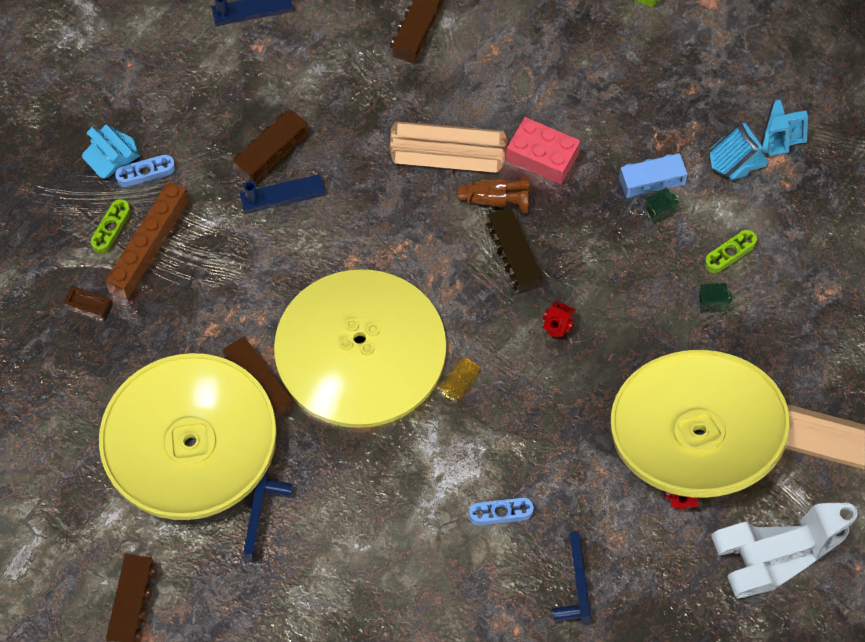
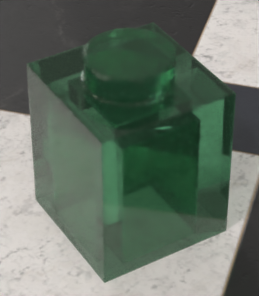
M666 187L645 198L644 210L654 224L676 213L677 197L670 193Z
M727 283L701 284L699 290L701 313L727 311L728 304L732 302L731 291H727Z

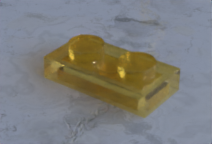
M463 356L441 385L439 392L458 403L481 371V366Z

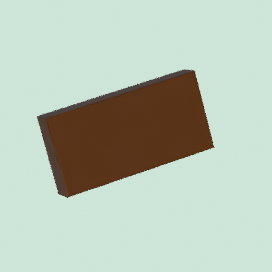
M72 286L63 304L66 308L103 320L112 301L110 298Z

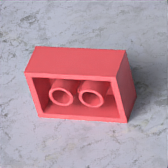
M524 117L507 147L506 161L562 185L579 154L580 140Z

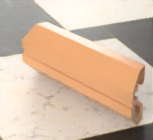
M395 121L391 128L390 152L392 161L396 164L497 173L501 171L506 160L508 139L504 131Z
M787 404L790 426L785 449L865 470L864 424Z

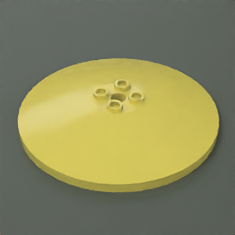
M348 270L317 280L302 290L291 301L277 327L274 353L277 371L285 389L305 411L325 422L339 426L355 428L374 427L404 417L428 398L436 387L444 368L446 336L443 323L436 308L414 285L395 275L381 271ZM357 336H363L366 340L358 344L354 339Z
M710 350L675 352L661 356L643 365L621 386L611 411L613 442L626 466L646 483L668 493L687 497L706 498L727 495L747 488L762 479L781 458L788 441L790 426L785 398L775 382L765 372L742 358ZM702 430L705 433L703 435H697L694 433V431Z
M189 353L169 356L141 368L130 376L115 392L107 405L100 425V457L108 478L123 498L138 509L157 517L172 520L204 518L232 507L258 485L273 458L277 437L276 420L271 402L260 383L249 372L234 362L208 354ZM187 439H196V443L193 446L185 445Z

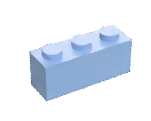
M668 154L654 160L647 159L637 164H626L620 167L619 180L626 198L686 184L687 171L680 154Z

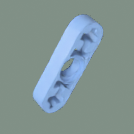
M161 155L122 166L115 173L117 183L122 187H129L171 175L175 170L174 160L169 155ZM163 163H167L168 167L164 168ZM144 167L151 169L150 173L146 175L141 174L140 170ZM124 174H127V179L123 178Z
M527 498L475 503L470 507L469 519L477 526L524 521L531 518L534 507L531 500ZM520 505H524L527 508L526 513H522L519 510ZM511 506H514V515H511ZM504 507L508 513L503 517H499L495 514V509ZM489 508H491V516H492V518H489V513H488V509H489ZM477 510L481 511L482 518H478L475 515Z

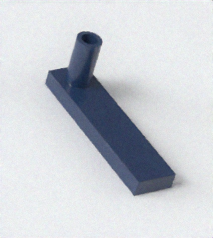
M215 0V5L211 6L215 26L293 12L291 0H240L227 3V0Z
M320 174L262 188H256V184L253 181H247L244 184V192H240L245 214L325 196Z
M266 471L255 487L242 561L251 562L264 492L290 497L292 484L266 479L268 471Z
M579 531L569 532L579 604L552 608L554 622L581 618L583 625L592 624L581 538Z

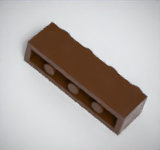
M412 0V5L406 9V18L404 22H400L398 34L392 38L390 44L394 58L413 64L416 63L444 0Z
M291 109L280 114L276 122L266 127L257 139L252 140L242 153L240 152L234 157L232 161L234 172L246 182L253 181L255 183L308 134L307 122Z
M245 336L223 349L224 359L244 368L260 383L271 402L275 420L293 410L292 399Z
M125 554L106 642L142 641L143 631L140 630L141 624L147 618L146 601L151 599L152 587H150L151 579H155L157 566L154 565L152 557Z

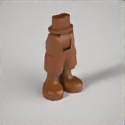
M523 177L512 182H508L506 178L491 179L490 181L480 180L474 183L468 182V185H459L458 200H467V203L472 202L492 207H505L507 202L518 204L522 213H529L530 177Z

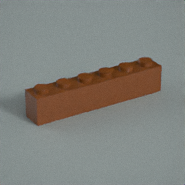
M170 181L166 183L105 280L110 293L125 300L129 299L189 202L186 188Z

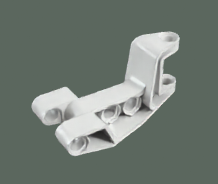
M822 503L811 507L800 521L801 526L755 527L748 522H743L714 532L711 537L718 555L734 552L735 554L740 553L746 568L736 570L727 576L735 598H743L775 590L816 562L846 539L849 533V526L854 523L857 517V509L849 503ZM841 510H849L852 518L849 520L843 519L840 516ZM844 530V535L836 536L838 533Z

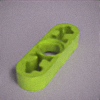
M122 199L114 201L92 236L91 245L97 254H105L110 250L129 218L131 211L127 201ZM122 207H124L125 211L121 210L118 214L117 209L120 210ZM108 223H115L117 225L114 230L109 231L105 229ZM104 239L105 245L101 244L98 246L97 242L101 243Z
M750 230L741 231L710 252L705 259V269L710 273H719L755 248L756 234ZM743 239H746V240L750 239V240H751L750 243H749V242L743 243ZM733 248L737 253L730 256L726 254L725 249ZM711 260L714 262L719 260L718 265H716L715 263L710 264Z

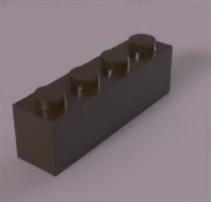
M509 207L488 214L485 228L488 235H492L494 239L493 246L495 251L501 254V264L503 269L508 270L510 274L508 278L512 288L515 287L518 294L542 286V273L512 208Z

